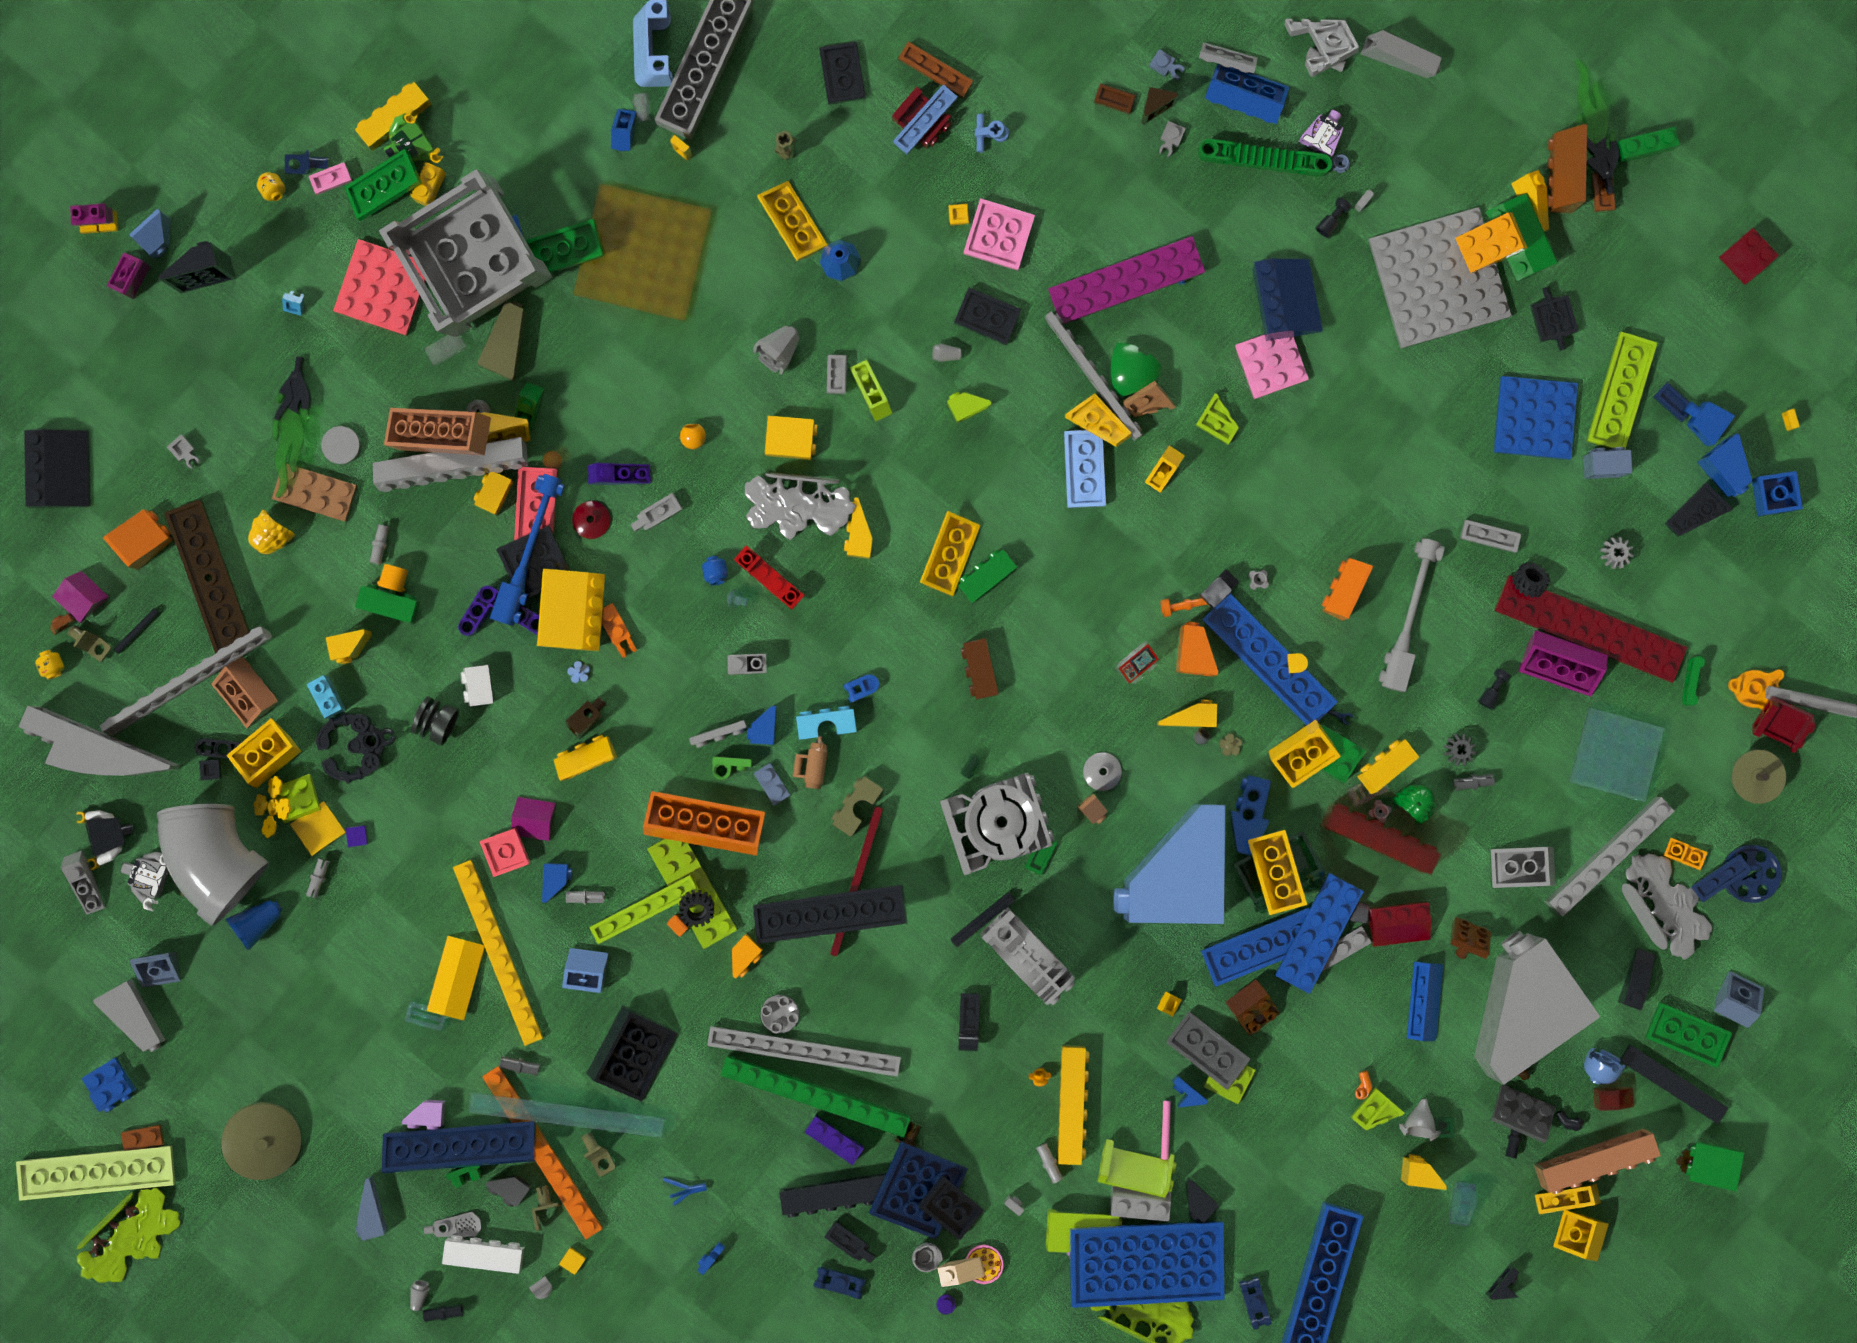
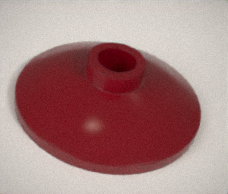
M587 501L580 504L572 516V524L575 531L586 539H596L603 536L609 529L611 521L607 508L596 501ZM589 516L594 517V521L592 523L587 522V518Z

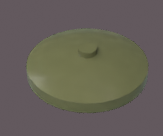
M267 1102L247 1105L235 1112L227 1121L221 1139L222 1153L230 1168L245 1178L265 1180L276 1177L285 1172L294 1163L299 1154L301 1134L298 1123L290 1112L279 1105Z

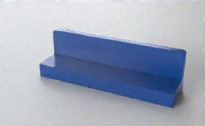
M1414 962L1407 1039L1436 1041L1443 964Z

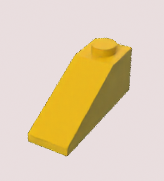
M1537 170L1526 174L1511 183L1517 197L1528 194L1545 232L1549 230L1547 186L1544 182V177Z
M1201 700V703L1192 705L1158 721L1157 726L1217 727V704H1212V700Z
M1597 1184L1568 1188L1557 1194L1547 1192L1535 1195L1539 1214L1594 1206L1601 1203Z

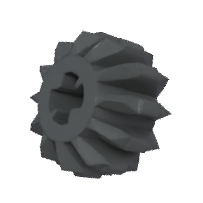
M1454 734V740L1452 738L1447 739L1450 745H1444V748L1449 749V751L1445 752L1444 756L1451 755L1448 758V762L1455 760V766H1459L1461 761V764L1465 766L1467 765V760L1473 761L1470 754L1476 755L1477 752L1472 751L1476 744H1469L1472 741L1471 737L1466 739V734H1461L1459 738L1458 734ZM1457 746H1463V753H1457Z

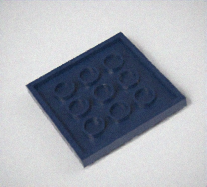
M901 1141L869 1213L937 1240L942 1226L919 1208L918 1204L941 1175L960 1189L968 1168Z

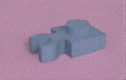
M1160 49L1149 65L1151 69L1164 77L1167 72L1170 73L1172 79L1176 81L1180 77L1175 74V71L1180 70L1184 72L1185 70L1182 65H1174L1175 58Z

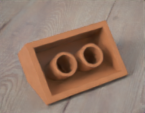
M243 657L226 665L211 684L246 728H249L267 714L278 702L275 695L267 688L263 680Z

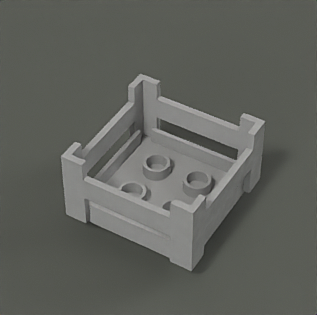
M478 169L460 179L462 184L401 222L393 221L379 230L388 248L395 251L430 312L428 317L436 331L453 337H458L472 328L471 322L527 287L534 286L537 288L553 278L544 262L535 258L501 199L505 194L496 179ZM470 191H477L418 229L413 228ZM409 254L412 255L414 261L416 262L418 268L420 269L422 275L427 281L429 287L431 288L433 294L435 295L437 301L439 302L446 316L442 315L432 295L430 294L417 269L415 268L410 257L408 256Z

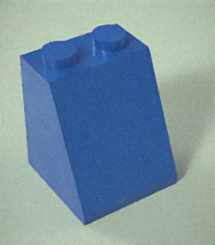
M1738 433L1725 438L1697 461L1726 497L1741 495L1749 489L1748 484L1752 482V478Z

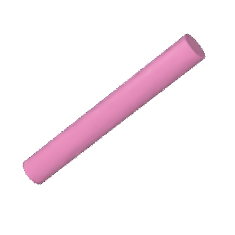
M1163 1101L1161 1159L1164 1160L1169 1159L1171 1101Z

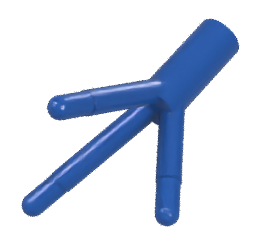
M665 1177L663 1178L665 1182L686 1189L670 1195V1198L681 1196L673 1202L674 1206L690 1194L707 1191L705 1183L688 1186Z

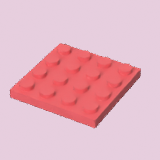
M358 239L333 311L407 336L421 296L395 251ZM410 257L412 263L414 264L423 282L425 283L426 280L422 275L420 269L418 268L416 262L414 261L413 257Z

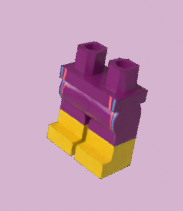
M105 203L70 206L71 225L79 226L81 234L99 233V231H118L117 212L107 207Z

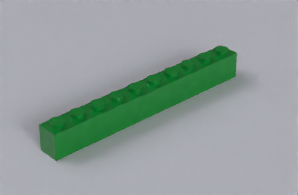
M727 1055L720 1076L901 1137L905 1136L910 1121L909 1115Z

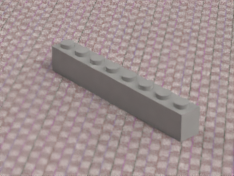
M522 437L487 443L485 456L432 452L373 463V484L379 491L389 492L397 488L407 489L415 485L424 486L432 482H446L449 479H464L472 475L482 476L490 472L499 473L507 469H520L528 466L527 445Z
M1654 797L1544 902L1557 916L1563 917L1661 825L1674 810L1662 797Z

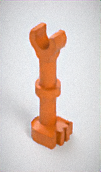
M1202 598L1194 600L1185 599L1184 602L1170 604L1169 599L1160 600L1164 617L1171 616V613L1183 609L1188 611L1192 610L1193 607L1208 605Z

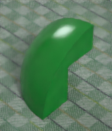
M1116 344L1111 360V378L1114 391L1118 397L1138 392L1155 381L1163 372V367L1151 354L1144 355L1138 351L1137 346L1132 344Z

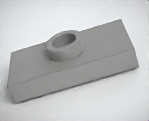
M828 355L827 394H846L847 355Z

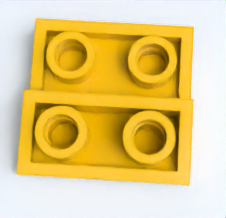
M324 801L320 803L321 810L298 818L290 824L311 856L323 850L346 833Z

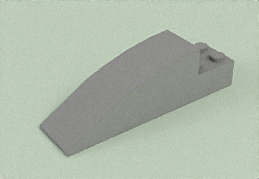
M27 706L19 724V727L24 729L23 733L33 737L35 735L42 737V741L53 744L45 764L61 769L96 775L135 776L177 770L181 766L40 706Z

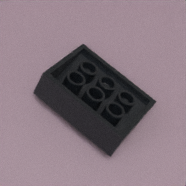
M208 241L199 242L197 246L191 247L159 275L160 281L179 293L236 279L230 256Z
M24 430L26 507L32 509L90 507L89 431Z
M622 1005L586 1074L593 1081L642 1102L678 1033Z

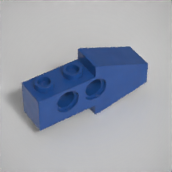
M1247 775L1246 779H1242L1240 789L1243 790L1242 796L1237 798L1235 808H1238V811L1230 810L1229 812L1236 852L1252 856L1248 840L1263 836L1269 824V820L1263 819L1262 816L1271 784L1270 780ZM1250 791L1257 793V799L1254 802L1248 799ZM1247 809L1251 810L1253 814L1250 820L1243 818V812Z

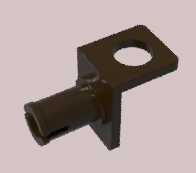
M910 1122L905 1138L896 1136L895 1141L898 1143L902 1141L920 1148L915 1141L922 1126L917 1124L913 1131L915 1123Z

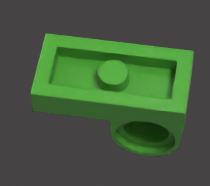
M713 757V775L719 780H725L731 776L732 766H736V770L747 771V767H752L753 760ZM721 765L727 768L725 776H720L717 773V769Z

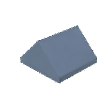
M176 952L130 960V964L142 988L180 981Z

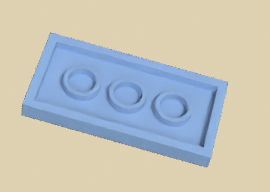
M1087 430L1064 431L1067 508L1105 507L1103 439Z

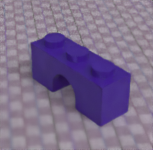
M818 1114L814 1116L804 1132L851 1165L855 1163L864 1149L862 1144L836 1130L831 1123Z

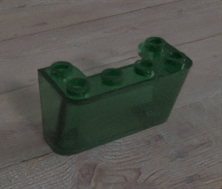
M1304 831L1288 837L1303 892L1305 893V890L1310 888L1316 889L1320 887L1325 879L1324 869ZM1248 856L1234 863V868L1255 912L1263 914L1268 909L1253 858Z

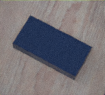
M1668 382L1653 396L1680 422H1683L1689 415L1684 410L1690 402Z

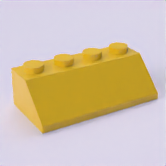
M1282 830L1248 840L1269 915L1307 905L1286 831Z

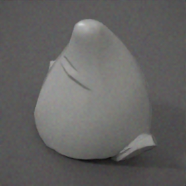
M1421 1099L1408 1116L1405 1124H1399L1404 1136L1409 1134L1430 1138V1141H1433L1441 1133L1436 1131L1435 1121L1429 1109L1427 1099Z

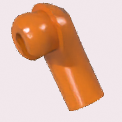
M1368 1071L1358 1073L1361 1084L1355 1091V1096L1359 1100L1365 1099L1372 1090Z

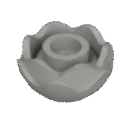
M483 400L470 402L466 409V412L480 410L479 413H490L489 405Z

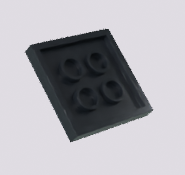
M549 525L540 528L526 569L525 594H528V598L541 592L543 569L571 571ZM530 533L496 549L510 579H512L520 565Z

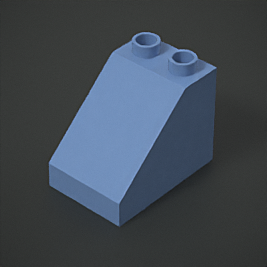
M1193 804L1124 879V888H1114V911L1124 914L1123 918L1129 923L1224 924L1225 805Z

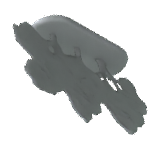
M768 472L765 473L766 476L777 478V481L772 485L768 484L760 476H756L751 482L745 483V496L755 504L746 515L750 525L753 528H768L777 521L780 533L789 540L795 537L797 531H802L807 527V520L809 519L815 521L819 530L832 536L838 531L839 527L844 526L848 522L849 514L853 513L856 507L850 501V492L846 488L840 487L834 492H830L825 488L824 484L839 483L840 480ZM782 479L797 480V486L787 490L784 488ZM802 482H817L818 490L813 494H805L802 491ZM777 487V492L773 493V489ZM821 492H823V495L827 494L830 500L828 503L822 499ZM831 494L835 495L834 500L831 498Z
M1650 853L1644 857L1639 854L1632 856V865L1626 870V877L1631 882L1638 884V891L1630 884L1624 883L1622 885L1623 895L1651 940L1659 948L1665 950L1668 947L1666 936L1669 937L1672 955L1681 956L1686 960L1694 954V939L1708 940L1710 932H1712V925L1705 916L1693 912V907L1699 902V897L1692 888L1686 889L1681 884H1677L1674 887L1669 885V879L1672 874L1669 858L1658 857ZM1647 880L1649 883L1648 889L1643 892L1644 887L1642 886L1644 881ZM1643 897H1648L1655 903V909L1652 912L1644 902ZM1654 916L1658 917V919L1664 922V926L1662 929L1657 923ZM1671 929L1674 930V933L1672 934L1668 932Z

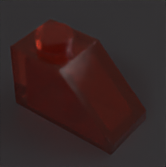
M1633 1087L1594 1089L1595 1108L1600 1111L1634 1107Z

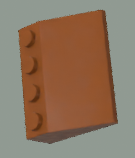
M1587 124L1556 132L1551 136V139H1548L1547 147L1550 150V158L1547 161V168L1550 169V176L1547 178V188H1550V195L1547 196L1549 213H1573L1586 202Z

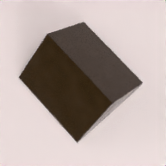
M1150 87L1142 115V125L1175 106L1178 98L1177 93Z

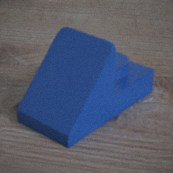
M1176 1075L1172 1079V1082L1175 1084L1173 1088L1180 1094L1186 1093L1177 1104L1178 1107L1205 1105L1208 1102L1207 1099Z

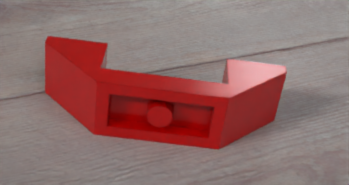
M747 545L734 559L790 609L793 610L805 596Z

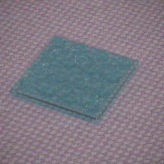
M1588 708L1569 782L1645 802L1664 728Z

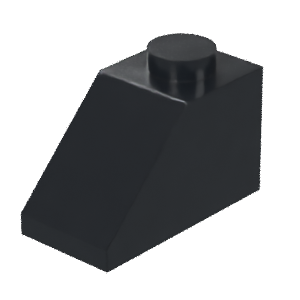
M1188 1177L1186 1179L1187 1207L1191 1211L1189 1215L1195 1221L1201 1220L1204 1223L1219 1205Z

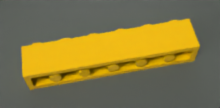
M1062 1046L1058 1164L1082 1165V1160L1086 1159V1148H1082L1083 1140L1086 1141V1129H1083V1121H1087V1109H1084V1102L1088 1101V1090H1084L1085 1082H1088L1089 1073L1085 1071V1063H1089V1051H1086L1085 1046Z

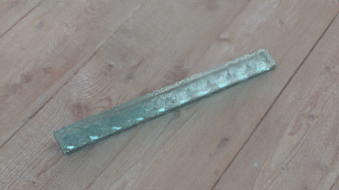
M471 1093L469 1113L662 1138L664 1118L480 1093Z

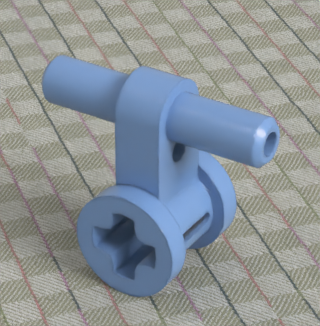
M977 114V128L975 129L977 152H984V138L993 137L997 142H1004L1008 139L1009 129L1002 122L992 121L988 127H984V115Z

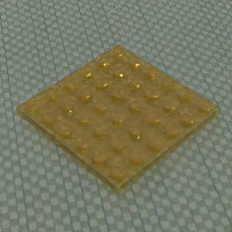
M600 184L591 219L596 220L605 257L580 264L573 295L685 321L712 212L711 209Z

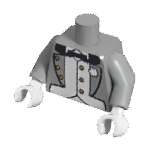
M161 852L144 854L142 858L135 860L134 865L124 862L121 868V873L130 876L127 884L131 886V891L143 904V908L149 911H154L152 909L153 903L158 904V901L153 899L160 898L169 874Z

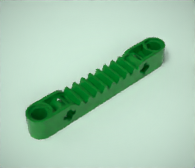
M1216 139L1204 140L1198 149V156L1202 161L1315 177L1325 176L1332 167V160L1328 155L1313 152H1295L1286 149L1265 148L1264 146H1250L1249 144L1242 145L1241 143L1237 144ZM1207 146L1211 147L1213 153L1206 154L1203 148ZM1317 162H1323L1326 165V169H1319Z

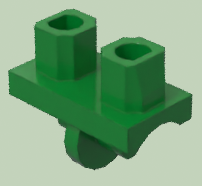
M481 1166L460 1167L448 1172L446 1178L447 1180L451 1179L454 1187L457 1188L466 1184L463 1174L469 1172L472 1181L481 1179L483 1174Z

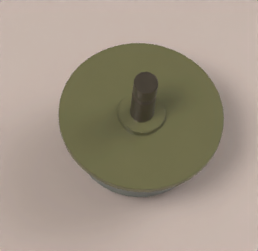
M1752 750L1739 757L1734 764L1732 783L1736 792L1744 800L1755 804L1768 803L1777 798L1783 791L1786 783V771L1781 760L1773 753L1765 750Z

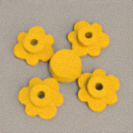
M274 776L268 782V793L273 798L269 801V804L266 796L261 794L257 795L254 802L255 815H264L267 808L268 813L271 815L263 821L262 834L266 838L274 836L277 825L273 816L278 815V818L286 820L291 812L289 799L281 798L280 801L274 799L282 790V780L278 776Z

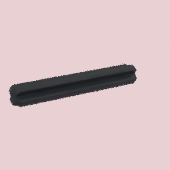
M1007 892L951 938V942L956 947L960 946L1015 901L1014 897Z

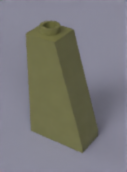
M512 300L511 303L505 301L477 364L515 382L526 312L522 308L523 305Z

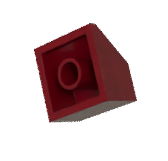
M1751 228L1718 258L1746 285L1779 255L1754 228Z

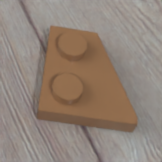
M1153 381L1123 401L1124 406L1134 417L1143 416L1147 413H1157L1158 409L1169 407V410L1175 408L1173 401L1156 381Z

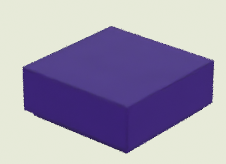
M366 825L345 828L348 847L368 845Z

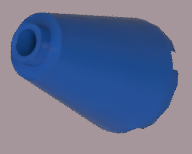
M269 900L232 915L226 921L237 937L243 942L246 949L250 950L282 916L280 914L282 908L277 901L272 903Z

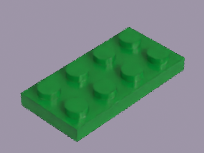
M403 149L344 188L356 219L362 221L422 182L409 151Z
M595 219L525 240L535 258L544 262L550 274L605 257Z
M1659 1002L1644 1038L1718 1068L1732 1032Z

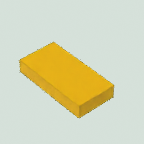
M675 135L671 138L670 142L673 149L684 159L689 160L693 156L690 147Z

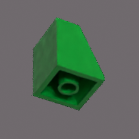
M1696 1141V1145H1692L1690 1151L1693 1162L1688 1164L1686 1175L1690 1176L1689 1181L1737 1192L1744 1150Z

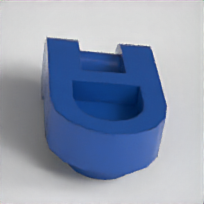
M869 674L844 684L843 687L845 691H848L850 696L848 698L850 703L876 692L879 688V681L874 675ZM860 685L862 692L856 693L854 687Z

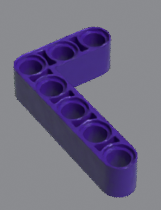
M484 586L479 590L459 622L458 629L461 634L473 636L478 632L494 607L499 590L491 586ZM487 590H492L493 597L490 600H486L484 597ZM520 605L519 610H524L526 616L523 620H520L519 624L538 635V630L533 628V623L539 620V615ZM477 606L483 608V613L480 616H476L474 613ZM471 622L473 629L471 632L466 633L464 626L466 623Z

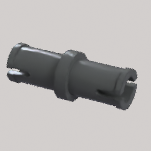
M1492 773L1480 776L1474 774L1470 777L1454 779V787L1456 791L1471 788L1477 790L1478 787L1494 786L1495 779L1492 778Z
M504 1056L501 1057L499 1068L513 1070L518 1074L522 1072L535 1076L538 1075L540 1064L523 1061L522 1058L518 1060Z

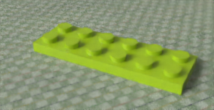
M1619 332L1586 442L1612 450L1616 447H1625L1626 449L1657 342Z
M663 839L647 848L668 886L692 875L699 890H702V894L707 892L708 896L711 895L714 902L713 919H710L708 924L705 922L703 927L701 924H698V927L692 924L691 927L703 949L737 931L734 922L689 843ZM700 904L690 906L689 910L698 913L703 911L704 907Z

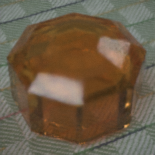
M548 451L543 456V464L547 468L557 469L562 465V457L556 451Z

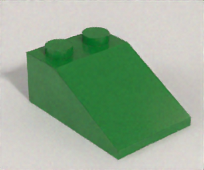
M1319 723L1341 756L1323 768L1322 771L1340 783H1346L1366 751Z

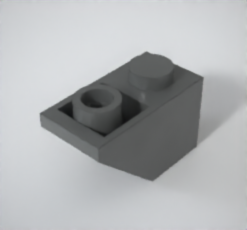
M519 1175L493 1178L485 1184L491 1194L504 1198L503 1202L510 1207H517L533 1186Z

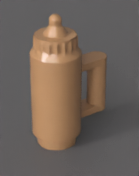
M818 736L815 743H811L808 755L796 754L793 777L805 778L804 782H806L805 787L821 789V785L824 782L828 752L827 745L823 744L821 736ZM803 758H807L805 775H801Z

